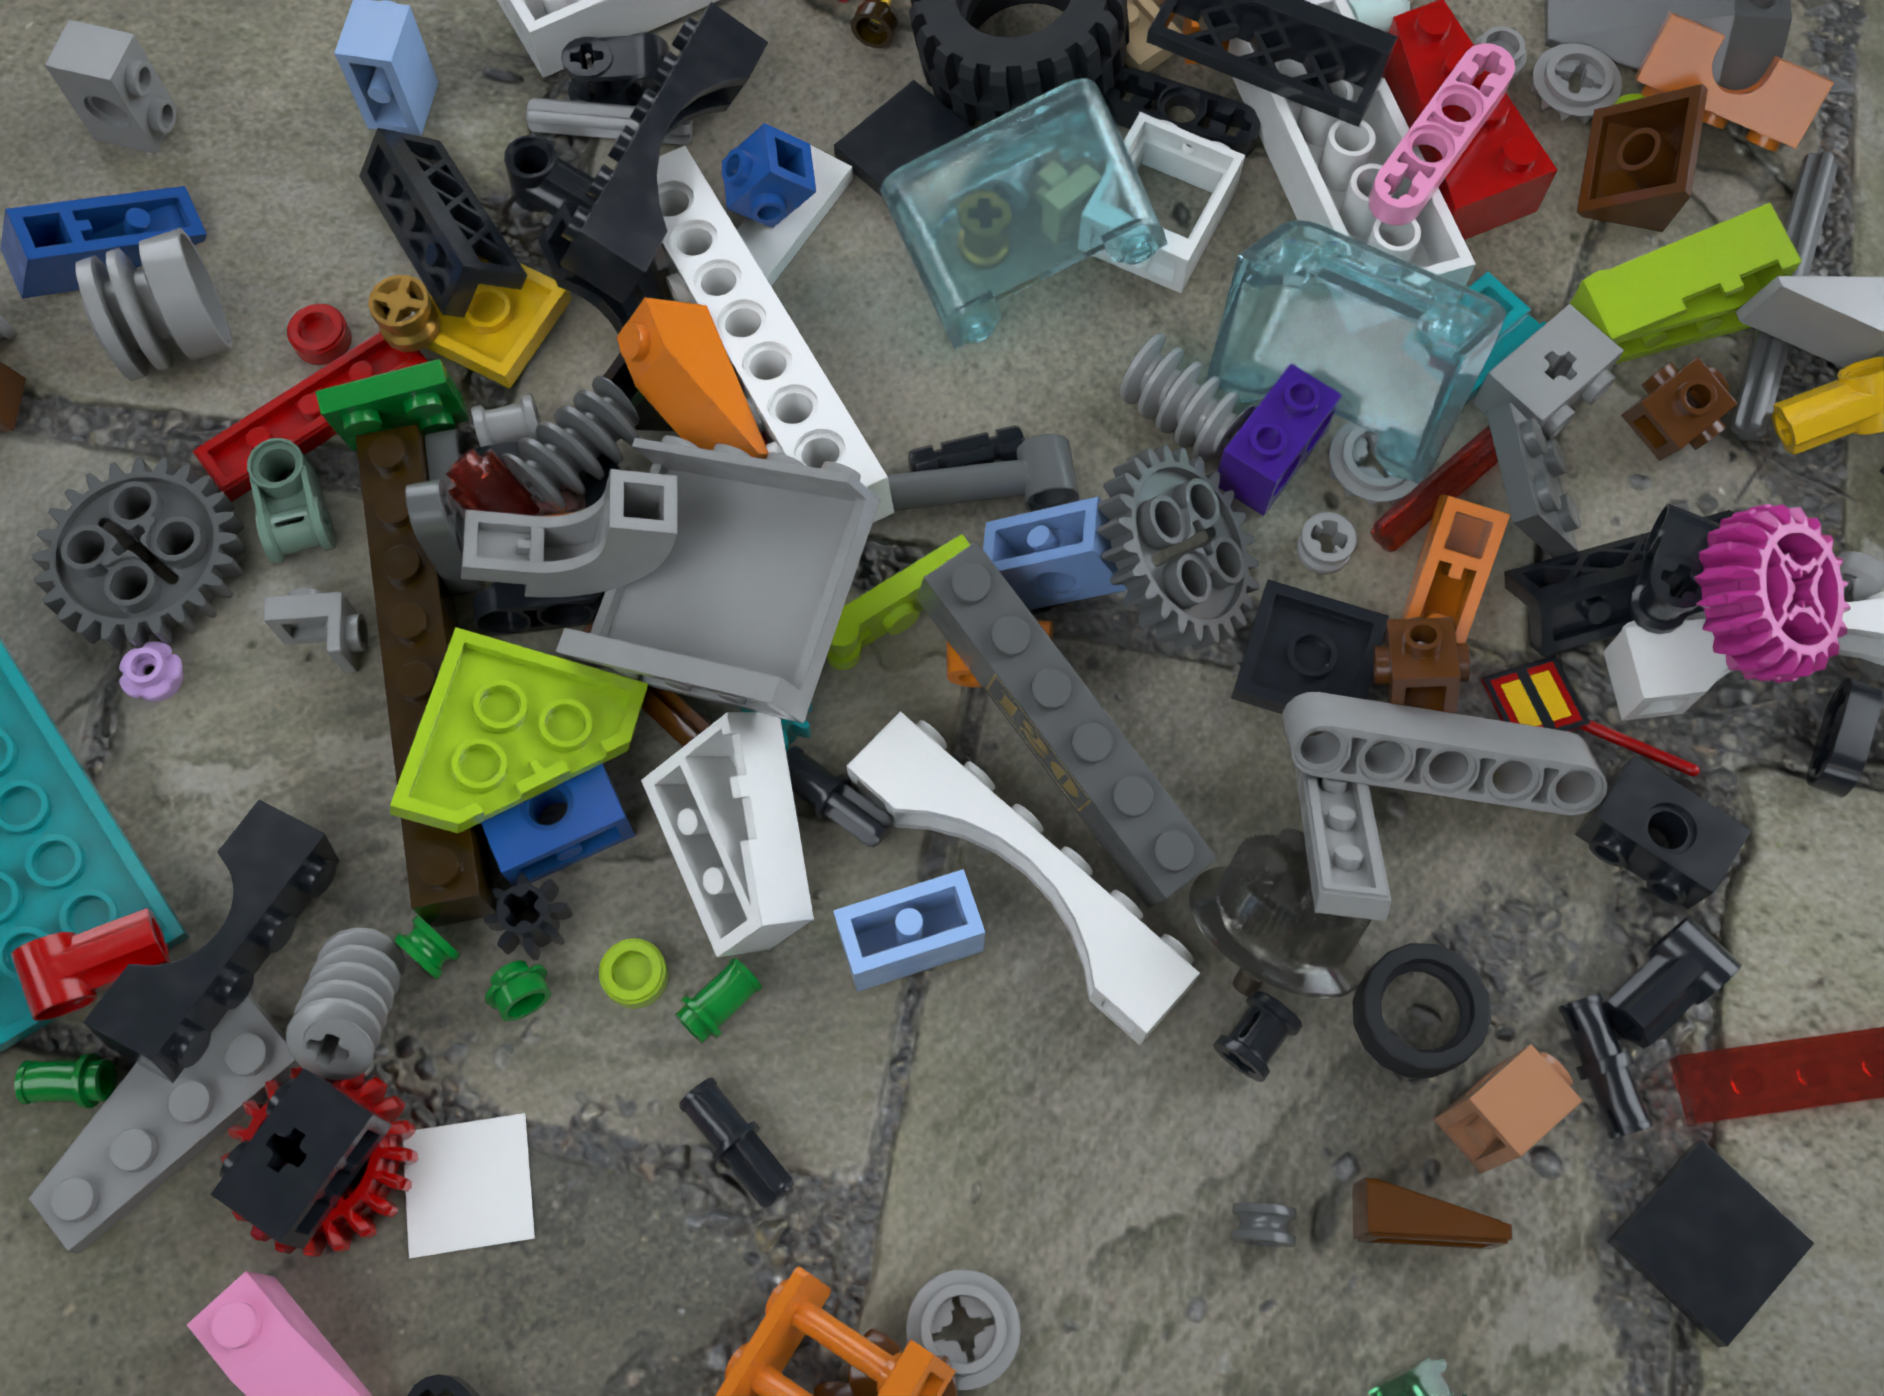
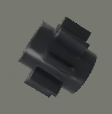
M519 873L517 885L510 887L506 891L498 888L493 889L492 893L498 900L496 913L484 917V923L491 930H506L500 936L497 946L507 955L513 952L520 944L535 961L539 960L541 947L548 945L552 941L559 945L565 943L564 938L559 933L560 920L573 916V911L567 903H552L559 892L558 886L552 879L543 882L538 889L532 885L524 873ZM525 909L531 913L538 912L540 914L538 920L533 924L525 920L520 922L518 917Z

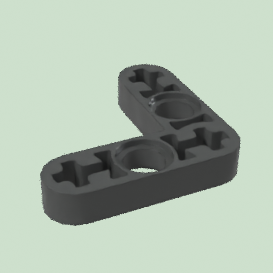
M458 429L426 434L425 448L430 480L408 484L405 491L408 514L414 534L452 596L483 591L485 589V581L461 579L465 510H475L472 487L468 483L467 454L461 434Z

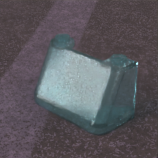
M1075 79L1064 83L901 166L884 180L881 187V194L940 322L955 349L964 344L981 342L994 332L995 326L1001 318V309L997 302L1104 249L1112 261L1135 265L1146 261L1154 255L1157 249L1168 245L1162 225L1098 86L1089 79Z
M1303 220L1288 221L1238 254L1206 381L1217 376L1221 381L1219 389L1226 391L1227 394L1234 390L1239 394L1237 401L1251 403L1264 398L1290 363L1342 394L1335 412L1336 415L1380 435L1374 449V454L1386 472L1397 478L1409 479L1419 484L1432 471L1499 336L1506 312L1497 301L1326 226Z

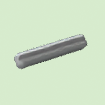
M534 97L529 100L526 110V120L529 129L540 133L617 139L625 125L633 130H636L639 125L629 118L636 106ZM693 119L680 124L667 134L662 143L690 144L693 133Z

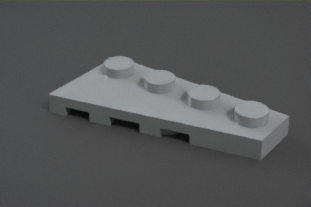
M249 992L248 996L239 1006L226 1012L211 1032L209 1046L200 1060L193 1066L184 1068L174 1083L136 1063L29 1197V1200L67 1251L81 1254L244 1116L246 1112L243 1102L253 1100L259 1103L267 1096L265 1082L276 1080L283 1083L290 1077L291 1068L301 1067L291 1056L286 1044L285 1035Z

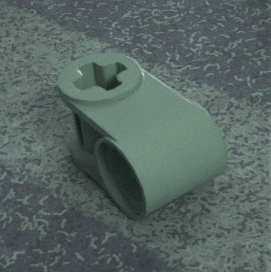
M271 438L259 443L251 451L247 460V471L257 511L255 514L256 527L262 547L269 561L273 565L285 561V555L319 546L325 551L335 549V531L325 505L321 480L300 448L292 441L283 438ZM294 470L292 475L286 480L276 482L282 473Z

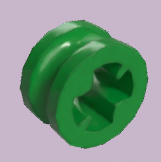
M417 914L411 920L413 922L412 931L406 935L398 933L393 940L438 980L443 975L441 970L443 963L447 960H454L456 962L462 955Z

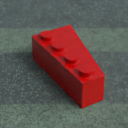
M1437 0L1394 16L1388 32L1398 38L1384 78L1409 129L1464 54L1474 46L1444 0ZM1484 70L1480 75H1476L1472 86L1480 90L1482 83L1491 73ZM1505 92L1504 97L1438 188L1463 239L1466 240L1537 212L1558 169ZM1448 105L1442 108L1444 115L1452 121L1466 122L1471 120L1469 112L1461 106ZM1418 145L1425 162L1435 163L1443 159L1440 151L1435 147Z

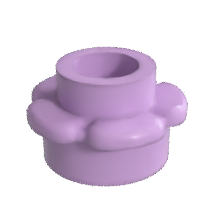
M147 642L142 648L131 649L125 654L119 665V669L123 673V676L119 679L120 686L132 698L141 697L150 702L166 700L179 690L183 682L181 658L176 654H172L171 647L163 642ZM147 667H155L152 673L145 675L144 672Z

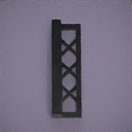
M1165 0L1148 30L1146 42L1359 127L1385 77L1398 37L1305 0ZM1176 13L1198 22L1201 31L1184 35L1167 27ZM1239 38L1249 42L1254 52L1237 56L1225 51L1221 42ZM1287 59L1294 60L1303 64L1307 74L1293 78L1279 73L1275 63ZM1344 80L1362 87L1363 90L1357 102L1354 103L1334 95L1328 84Z
M377 128L359 177L442 315L464 318L479 284L521 290L528 275L441 141ZM478 256L489 261L490 263L481 262Z
M1727 510L1705 516L1704 518L1721 523V519L1731 517L1734 512ZM1650 532L1505 571V588L1529 607L1530 646L1540 655L1545 656L1616 636L1622 631L1624 625L1634 621L1628 609L1629 596L1644 559L1643 550ZM1544 583H1553L1551 585L1544 586L1541 588L1537 586ZM1698 606L1689 611L1688 615L1702 612L1704 608Z

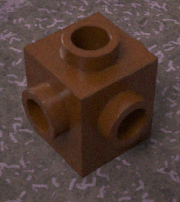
M1697 357L1680 369H1677L1672 362H1669L1641 384L1647 395L1621 414V416L1660 461L1681 450L1688 443L1694 450H1697L1726 428L1720 418L1738 403L1729 394L1730 388L1725 377L1717 369L1710 365H1705Z
M1414 617L1410 619L1387 620L1385 646H1374L1373 649L1375 685H1387L1388 703L1457 714L1460 682L1469 681L1470 657L1468 644L1456 643L1453 617Z

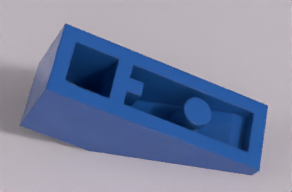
M180 186L6 208L0 250L23 299L80 290L76 277V262L96 256L107 268L106 252L120 248L137 268L142 266L139 254V241L182 228L195 245L205 241L207 233L186 187Z

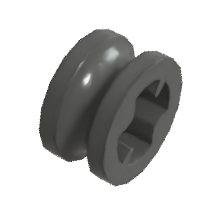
M1240 1202L1233 1204L1232 1213L1238 1216L1240 1225L1237 1230L1231 1231V1241L1269 1247L1295 1246L1296 1237L1288 1231V1224L1291 1220L1296 1219L1297 1209L1267 1203Z

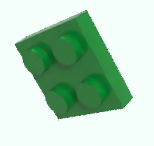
M440 359L315 391L321 415L352 451L357 450L356 435L417 424L425 437L426 434L455 429V424L469 421L464 399Z

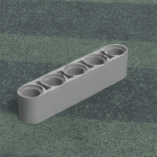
M1306 692L1296 696L1287 703L1282 713V724L1294 764L1303 773L1312 776L1562 815H1581L1590 812L1600 805L1606 796L1607 782L1587 743L1579 735L1572 732L1322 692ZM1317 731H1324L1322 734L1316 736H1308L1309 734ZM1386 741L1384 744L1373 746L1376 743Z

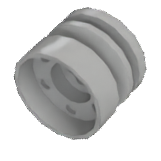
M182 228L139 241L140 261L143 268L140 271L137 270L133 262L120 248L106 252L107 268L96 256L76 262V277L88 321L102 347L107 351L122 375L132 382L146 377L149 374V361L160 372L168 370L173 366L170 339H174L183 353L192 361L228 350L233 346L229 324L215 286L197 249Z

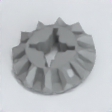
M1569 43L1550 48L1539 57L1531 73L1533 82L1530 93L1541 97V111L1552 108L1559 111L1561 122L1570 116H1576L1583 124L1587 123L1593 117L1594 109L1614 105L1622 90V78L1616 64L1600 50L1583 44ZM1576 73L1581 74L1579 78L1581 82L1579 93H1573L1568 90L1569 81L1574 78Z
M1364 416L1348 422L1335 434L1327 454L1331 466L1330 479H1337L1344 487L1345 497L1355 495L1365 499L1368 507L1377 502H1390L1394 506L1404 496L1414 493L1423 478L1426 468L1425 451L1415 433L1401 422L1384 416ZM1368 452H1372L1377 460L1385 458L1390 460L1383 471V475L1379 474L1375 467L1364 468L1361 466Z
M953 1270L933 1278L918 1292L910 1306L907 1317V1342L909 1343L910 1340H913L936 1356H948L952 1368L956 1370L957 1390L977 1389L999 1378L1013 1361L1020 1341V1319L1013 1299L999 1282L978 1271ZM957 1297L961 1308H965L969 1319L981 1318L983 1321L993 1318L994 1321L993 1325L984 1327L983 1332H979L974 1336L975 1348L972 1349L975 1361L969 1363L966 1352L961 1351L958 1341L951 1340L946 1342L945 1339L933 1342L932 1335L941 1333L942 1328L952 1324V1311H954L952 1299Z

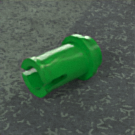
M735 957L692 999L685 995L680 1000L683 1007L675 1013V1016L701 1044L710 1036L717 1039L722 1034L719 1027L753 994L758 993L763 988L753 973Z
M97 1053L83 1054L78 1060L43 1062L25 1060L18 1067L15 1075V1094L21 1104L76 1102L81 1108H93L100 1101H106L114 1092L116 1070L111 1060L102 1059Z

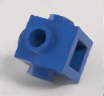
M766 123L762 124L737 148L731 150L726 158L722 160V178L724 180L727 209L771 228H774L816 193L810 144Z

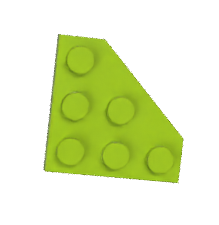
M455 627L390 804V815L450 832L460 833L627 752L643 705L648 683Z

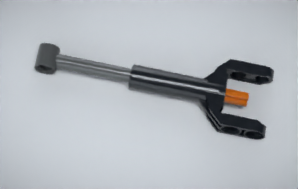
M1043 434L1029 438L1018 446L1016 451L1018 460L887 475L893 509L898 511L1024 496L1026 508L1033 512L1076 502L1080 497L1069 440L1057 434ZM518 442L487 445L471 451L467 456L468 483L471 487L480 492L491 493L502 499L531 495L516 480L502 460V454L506 453L519 458L516 448ZM604 455L597 458L605 474L601 480L594 478L584 470L579 474L586 489V508L596 503L604 494L610 469L621 470L618 464L612 462ZM564 486L560 492L571 490ZM575 512L561 513V514H553V515H544V516H559V515H566V514H571V513H575ZM494 582L484 591L477 593L473 598L474 626L485 633L501 635L589 625L595 621L605 591L572 597H525V584Z

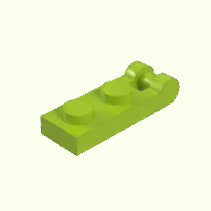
M963 534L843 607L826 657L827 662L838 670L851 669L859 663L862 657V648L888 632L890 635H897L910 628L919 619L920 612L924 610L916 599L923 578L970 546Z

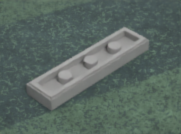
M1294 764L1315 913L1387 921L1392 900L1369 785L1312 776L1303 773Z

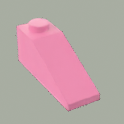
M245 1271L187 1324L188 1328L228 1378L246 1396H372L274 1276Z

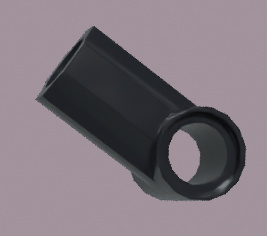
M524 135L516 138L507 146L504 152L506 171L513 198L522 209L530 212L546 211L555 216L564 201L594 204L595 201L585 195L594 178L558 158L553 144L546 138L537 135Z
M1689 915L1666 933L1646 953L1645 956L1649 960L1603 1002V1006L1612 1028L1623 1039L1630 1040L1644 1049L1659 1039L1693 1004L1699 1005L1718 991L1738 972L1742 964L1692 915Z

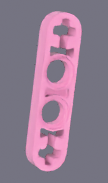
M1481 43L1472 46L1464 54L1377 173L1368 197V204L1373 216L1389 225H1405L1412 222L1420 214L1504 97L1515 71V61L1507 50L1492 43ZM1484 70L1490 72L1491 74L1482 83L1480 90L1472 86L1476 75H1480ZM1448 105L1461 106L1469 112L1471 120L1466 122L1452 121L1444 115L1442 108ZM1418 145L1433 146L1440 151L1443 159L1435 163L1422 161L1415 156L1412 148ZM1404 177L1412 181L1407 195L1404 194L1399 199L1392 198L1389 195L1397 191Z

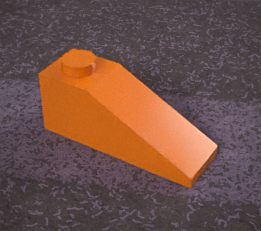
M644 298L616 337L620 352L626 361L635 387L680 438L693 443L698 448L713 450L716 444H726L746 452L751 457L766 459L769 452L707 305Z
M1440 495L1418 558L1401 619L1453 617L1456 643H1466L1511 514L1452 496Z

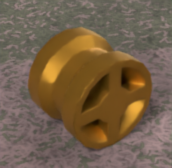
M393 275L384 278L376 284L369 294L368 307L370 313L378 324L384 340L392 348L402 352H414L431 344L440 332L441 321L438 312L432 304L426 286L419 279L410 275ZM412 312H416V313H415L412 317H410L409 319L403 320V319H405L406 317H409Z

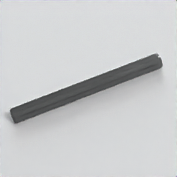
M1824 150L1820 154L1810 152L1802 160L1784 226L1802 260V263L1792 276H1809L1838 168L1837 163L1833 161V153ZM1758 329L1755 331L1736 402L1738 404L1734 407L1729 425L1730 430L1734 432L1735 439L1742 442L1747 440L1760 441L1767 434L1774 408L1773 404H1775L1790 348L1789 343Z

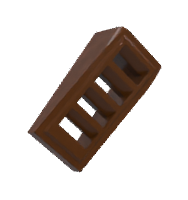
M1364 1177L1353 1184V1239H1358V1242L1491 1250L1508 1244V1241L1513 1240L1512 1225L1499 1219L1377 1178Z

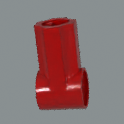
M148 908L79 934L75 932H60L47 935L23 944L11 953L34 1021L61 1017L92 1004L98 999L97 993L109 989L128 964L160 965L171 963L169 949L163 932L153 912Z

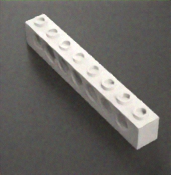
M686 146L659 156L657 170L659 201L668 232L658 248L652 263L657 271L667 268L670 276L666 277V282L674 301L707 305L759 431L768 443L766 445L768 452L781 453L793 457L809 467L822 468L824 462H836L846 465L861 475L860 482L880 500L873 523L893 514V503L886 473Z

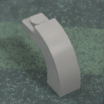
M610 469L606 489L602 497L592 506L566 515L529 516L465 510L461 579L525 584V597L589 595L635 582L659 567L668 557L677 536V476Z

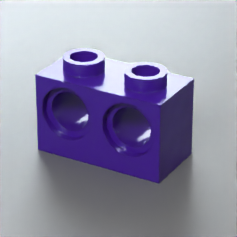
M1290 363L1224 449L1218 467V472L1220 473L1218 488L1225 492L1233 490L1235 493L1234 498L1264 516L1328 432L1342 394Z

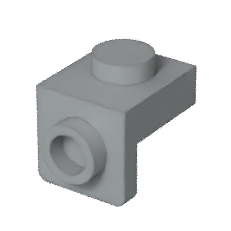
M301 588L290 591L288 596L265 597L264 622L284 645L327 642L328 654L344 673L358 672L359 651L367 649L368 629L364 615L358 614L342 592L324 593L315 589Z

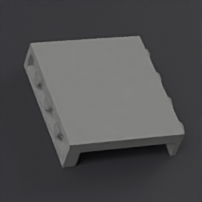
M665 435L662 442L635 438L632 447L653 463L649 473L677 476V536L674 545L665 561L654 571L635 582L605 591L591 632L586 633L564 628L555 652L573 662L648 683L650 687L804 723L880 500L860 482L861 475L856 470L840 463L824 462L822 468L805 466L799 460L781 453L772 452L768 454L767 459L751 457L746 452L726 444H716L713 450L698 448L685 439L671 435Z

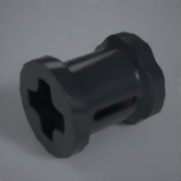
M1256 990V992L1252 991L1246 999L1249 1008L1229 1036L1220 1035L1213 1046L1217 1053L1236 1070L1255 1081L1263 1082L1270 1073L1267 1064L1286 1037L1297 1035L1303 1025L1296 1014L1279 1000L1267 993Z

